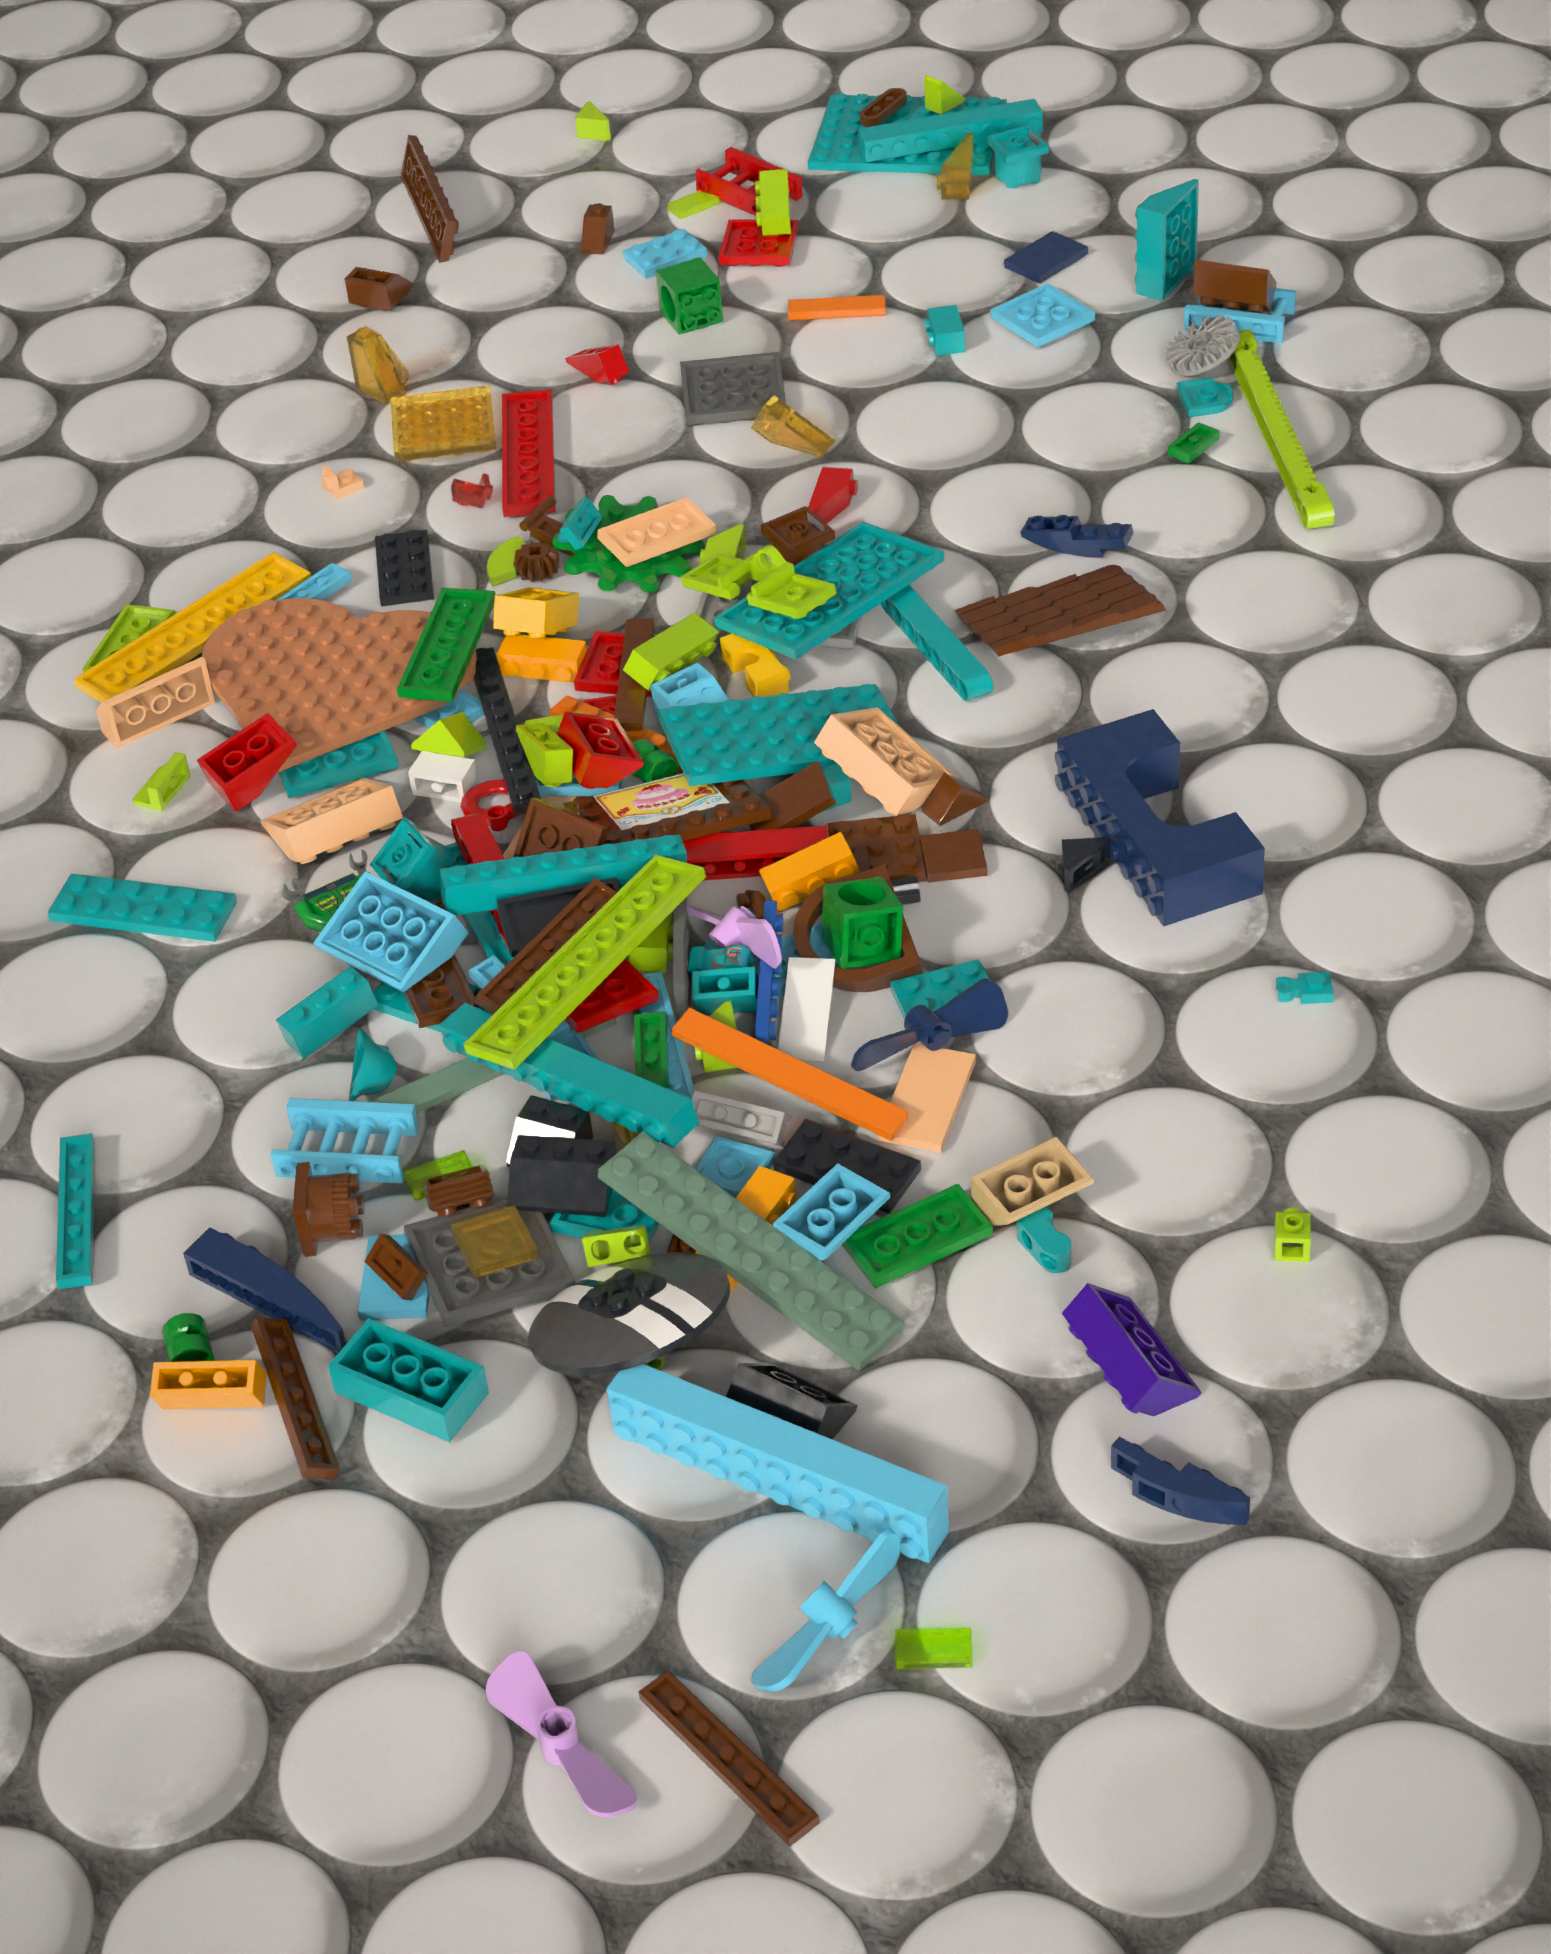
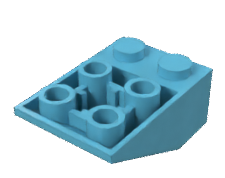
M699 663L651 684L653 709L657 715L658 709L670 708L672 706L681 707L729 700L714 676Z

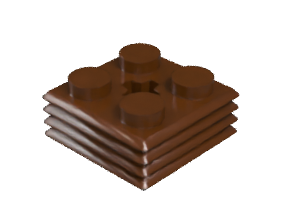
M481 1164L424 1179L422 1185L429 1210L437 1212L438 1216H445L457 1212L456 1206L469 1203L470 1208L490 1203L489 1197H492L495 1192L492 1188L490 1172L487 1167Z

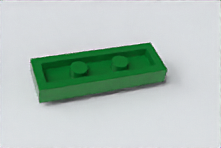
M661 1011L634 1015L635 1075L664 1088H669L666 1013Z

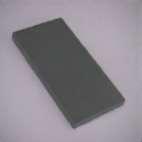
M685 900L673 910V989L678 1021L687 1009L691 1008V973L688 970L691 938Z

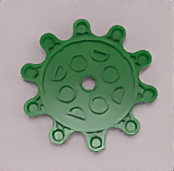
M604 495L598 503V511L603 518L583 548L575 550L570 543L558 542L557 536L560 532L556 533L552 540L554 548L568 550L575 554L567 559L564 565L565 572L571 575L594 572L600 577L598 587L603 591H613L621 582L633 581L639 585L642 591L648 593L655 592L659 589V581L657 579L659 576L671 574L681 578V576L692 570L690 562L682 557L687 554H700L701 549H705L701 539L626 567L597 538L598 529L658 508L656 499L651 496L643 497L634 506H625L620 504L614 496ZM570 509L567 512L565 520L569 517L573 509Z

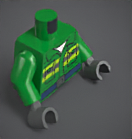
M361 850L362 862H355L352 853L349 856L350 867L358 872L357 876L351 873L302 895L303 899L300 896L302 884L298 879L293 878L292 886L296 891H290L286 884H284L282 889L283 897L295 903L293 907L308 929L322 932L360 877L367 871L368 857L364 850Z

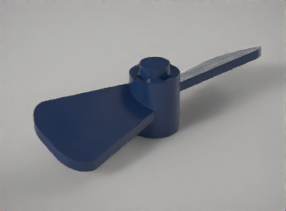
M984 978L934 1012L925 1005L915 1006L905 1017V1030L876 1038L863 1044L855 1052L851 1067L855 1071H863L917 1042L922 1043L931 1051H937L946 1046L951 1037L1000 1029L1008 1018V1008L1002 989L991 979Z

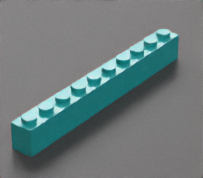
M464 1003L439 1024L444 1037L443 1043L452 1053L457 1052L468 1057L473 1062H479L490 1067L495 1072L500 1071L518 1082H525L541 1092L550 1093L561 1101H568L586 1112H593L609 1122L618 1123L631 1132L642 1133L644 1131L657 1142L672 1148L699 1124L692 1099L549 1038H546L515 1070L467 1054L463 1044L493 1015L467 1003Z

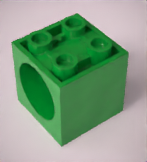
M700 257L656 270L660 313L679 335L723 322L720 280Z
M883 877L823 885L821 939L841 969L885 963L901 958L903 905Z

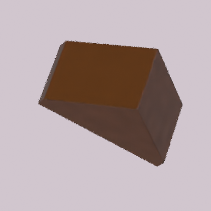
M943 773L922 806V812L937 825L942 826L987 802V799L969 783Z

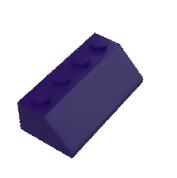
M1087 1283L1062 1312V1315L1070 1324L1068 1327L1069 1331L1083 1342L1087 1348V1356L1099 1364L1104 1371L1103 1377L1106 1382L1118 1390L1122 1396V1404L1132 1413L1137 1414L1140 1412L1154 1417L1196 1399L1202 1393L1131 1297Z

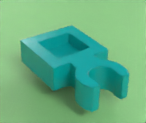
M1330 971L1298 973L1297 980H1293L1290 977L1276 978L1279 1002H1289L1294 998H1300L1301 1004L1333 1002L1334 992Z

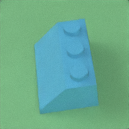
M837 1163L773 1223V1226L821 1261L827 1259L890 1199V1193Z

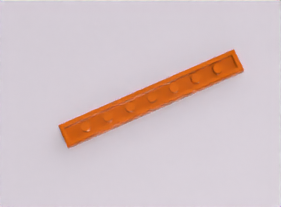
M688 1008L672 1028L673 1037L887 1140L892 1141L908 1120V1111L694 1009Z

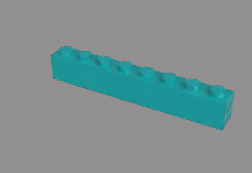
M1034 98L858 129L859 150L865 162H872L987 142V136L1027 125H1030L1036 133L1043 132V111Z
M678 834L587 848H575L553 853L546 852L539 855L514 857L497 861H484L482 863L462 866L456 865L440 869L441 898L446 911L454 915L497 909V900L589 883L594 878L605 880L617 877L621 889L655 855L687 863V852L682 838Z

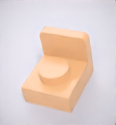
M327 465L322 467L323 477H321V483L326 492L329 491L336 499L364 489L363 480L352 468L335 474Z

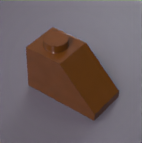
M596 203L588 206L583 219L581 254L604 255L615 231L612 205Z

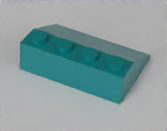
M1192 179L1150 195L1138 205L1135 212L1137 219V230L1135 233V240L1137 241V251L1135 254L1137 272L1135 283L1137 284L1138 295L1163 301L1194 270L1195 259L1197 260L1199 180Z

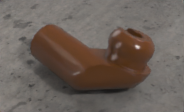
M745 890V893H739L736 896L739 908L741 906L754 910L757 919H763L764 901L766 899L761 892Z

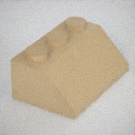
M1054 1137L972 1176L971 1200L992 1225H1008L1093 1184L1094 1179L1057 1137Z

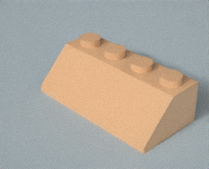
M200 657L103 701L96 710L102 733L116 748H119L215 704L206 661L203 657Z

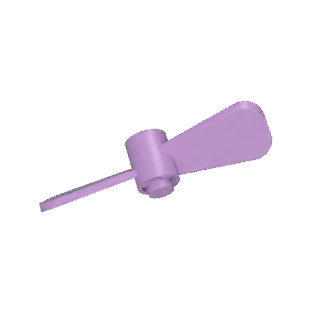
M687 905L688 914L716 925L710 932L709 937L720 948L725 949L729 945L742 944L772 968L776 969L780 965L782 955L778 940L767 920L755 919L754 914L744 906H741L739 909L733 906L725 916H721Z
M517 1651L507 1656L488 1678L486 1684L488 1702L540 1741L544 1759L552 1765L564 1768L582 1803L590 1813L599 1817H614L633 1810L637 1805L635 1790L580 1743L574 1714L566 1707L556 1706L530 1654L524 1651Z

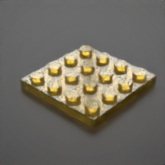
M490 385L391 398L395 461H412L420 458H437L443 455H461L467 452H486L491 449H497Z

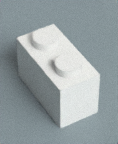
M421 751L408 772L412 795L460 803L465 793L478 783L474 759Z

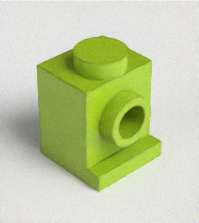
M1295 1207L1287 1208L1283 1212H1276L1275 1261L1309 1262L1311 1244L1310 1213H1303ZM1282 1243H1302V1247L1282 1246Z

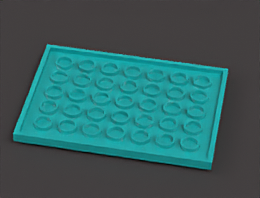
M837 93L830 95L808 160V170L990 175L995 151L987 142L865 162L859 150L858 129L866 128L860 124V111L879 96ZM907 95V103L880 125L941 114L925 108V96L912 97ZM971 96L965 98L963 103L944 114L1005 104L1007 99H1000L998 97L982 99Z

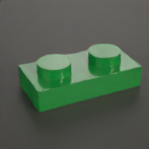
M1198 422L1168 446V455L1182 462L1190 463L1220 439V430Z

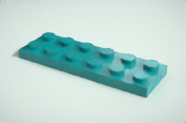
M71 873L47 913L49 920L52 922L216 942L237 900L235 893Z

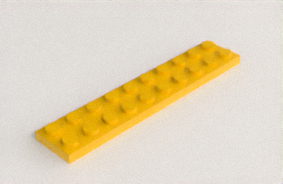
M272 552L74 678L75 687L102 703L172 671L202 653L207 639L214 630L227 619L234 616L237 611L259 605L265 600H277L310 578L311 572Z

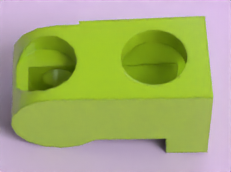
M645 1225L604 1231L603 1229L593 1230L582 1237L588 1267L623 1262L627 1259L638 1258L651 1253Z

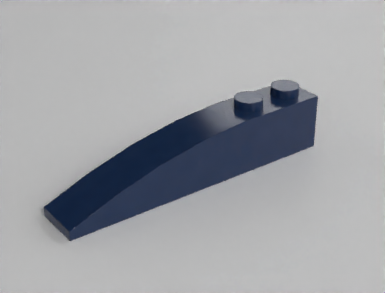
M209 1227L183 1253L190 1276L271 1318L287 1319L291 1328L337 1352H340L346 1345L341 1325L326 1306L301 1281L285 1268L260 1253L255 1247L251 1245L246 1246L236 1241L228 1233H221Z

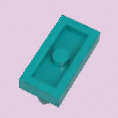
M588 497L578 501L557 536L558 542L570 543L575 550L585 546L603 518Z

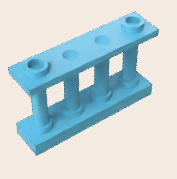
M1276 288L1271 315L1252 313L1248 310L1244 312L1229 310L1224 307L1221 309L1206 307L1200 304L1198 306L1187 304L1184 309V331H1187V326L1191 327L1192 322H1195L1199 328L1202 324V318L1205 320L1207 316H1210L1213 321L1216 315L1220 316L1222 314L1225 319L1227 317L1232 319L1238 331L1250 329L1255 340L1282 343L1285 317L1282 314L1294 315L1296 290Z
M289 1098L286 1109L291 1129L294 1132L288 1150L272 1149L270 1155L276 1177L295 1178L296 1165L301 1162H310L313 1175L351 1173L358 1174L359 1181L403 1183L404 1176L400 1158L396 1156L402 1135L417 1136L419 1123L415 1104ZM307 1131H325L319 1152L301 1151ZM339 1132L357 1133L351 1153H332ZM370 1134L388 1135L382 1155L364 1154Z

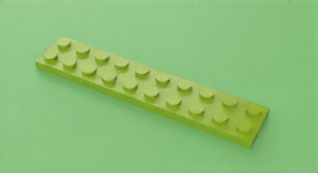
M655 855L463 1044L466 1053L515 1070L706 878L704 868Z

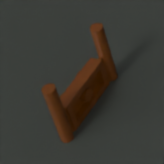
M548 496L519 524L520 529L525 532L529 530L530 537L543 541L544 544H552L553 537L556 533L560 532L563 523L545 514L556 504V499L553 496ZM558 550L571 557L575 555L568 550Z

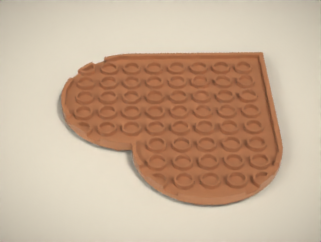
M308 598L265 600L259 605L237 611L234 616L218 626L207 639L202 651V657L206 661L213 691L242 729L268 713L296 742V748L278 772L434 711L450 702L398 698L397 687L431 612L417 610L373 612L366 617L358 619L346 608L324 600ZM476 648L458 690L464 685H469L476 673ZM457 690V693H456L454 699L459 695L458 690Z

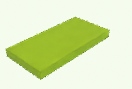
M126 604L83 667V673L175 615V610Z

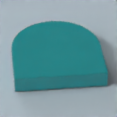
M1212 378L1176 382V390L1188 418L1217 414L1227 410L1233 403V389L1225 382L1224 385L1216 383Z

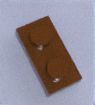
M380 1233L364 1261L404 1300L412 1301L428 1274L403 1247L387 1234Z

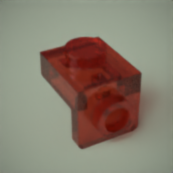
M483 473L479 485L455 478L451 485L452 501L462 506L469 505L481 509L485 500L491 498L493 491L489 474Z

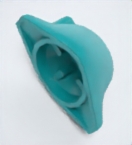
M362 1029L359 1030L356 1038L348 1101H355L358 1097L365 1094H376L385 1091L390 1086L397 1071V1064L389 1052V1047L376 1044L366 1031Z

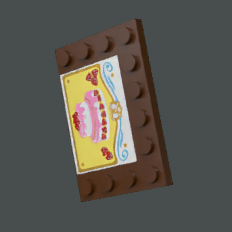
M684 773L590 797L580 796L574 798L573 801L563 803L564 810L609 828L604 844L680 834L682 841H687L771 819V808L744 780L689 786Z

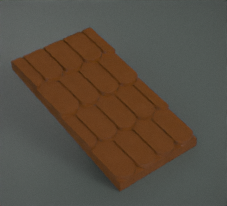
M1108 565L1080 576L1073 574L1037 588L1027 587L996 599L994 596L954 611L999 657L1166 611V609L1154 594L1148 592L1142 584L1135 581L1133 576L1128 575L1121 566Z

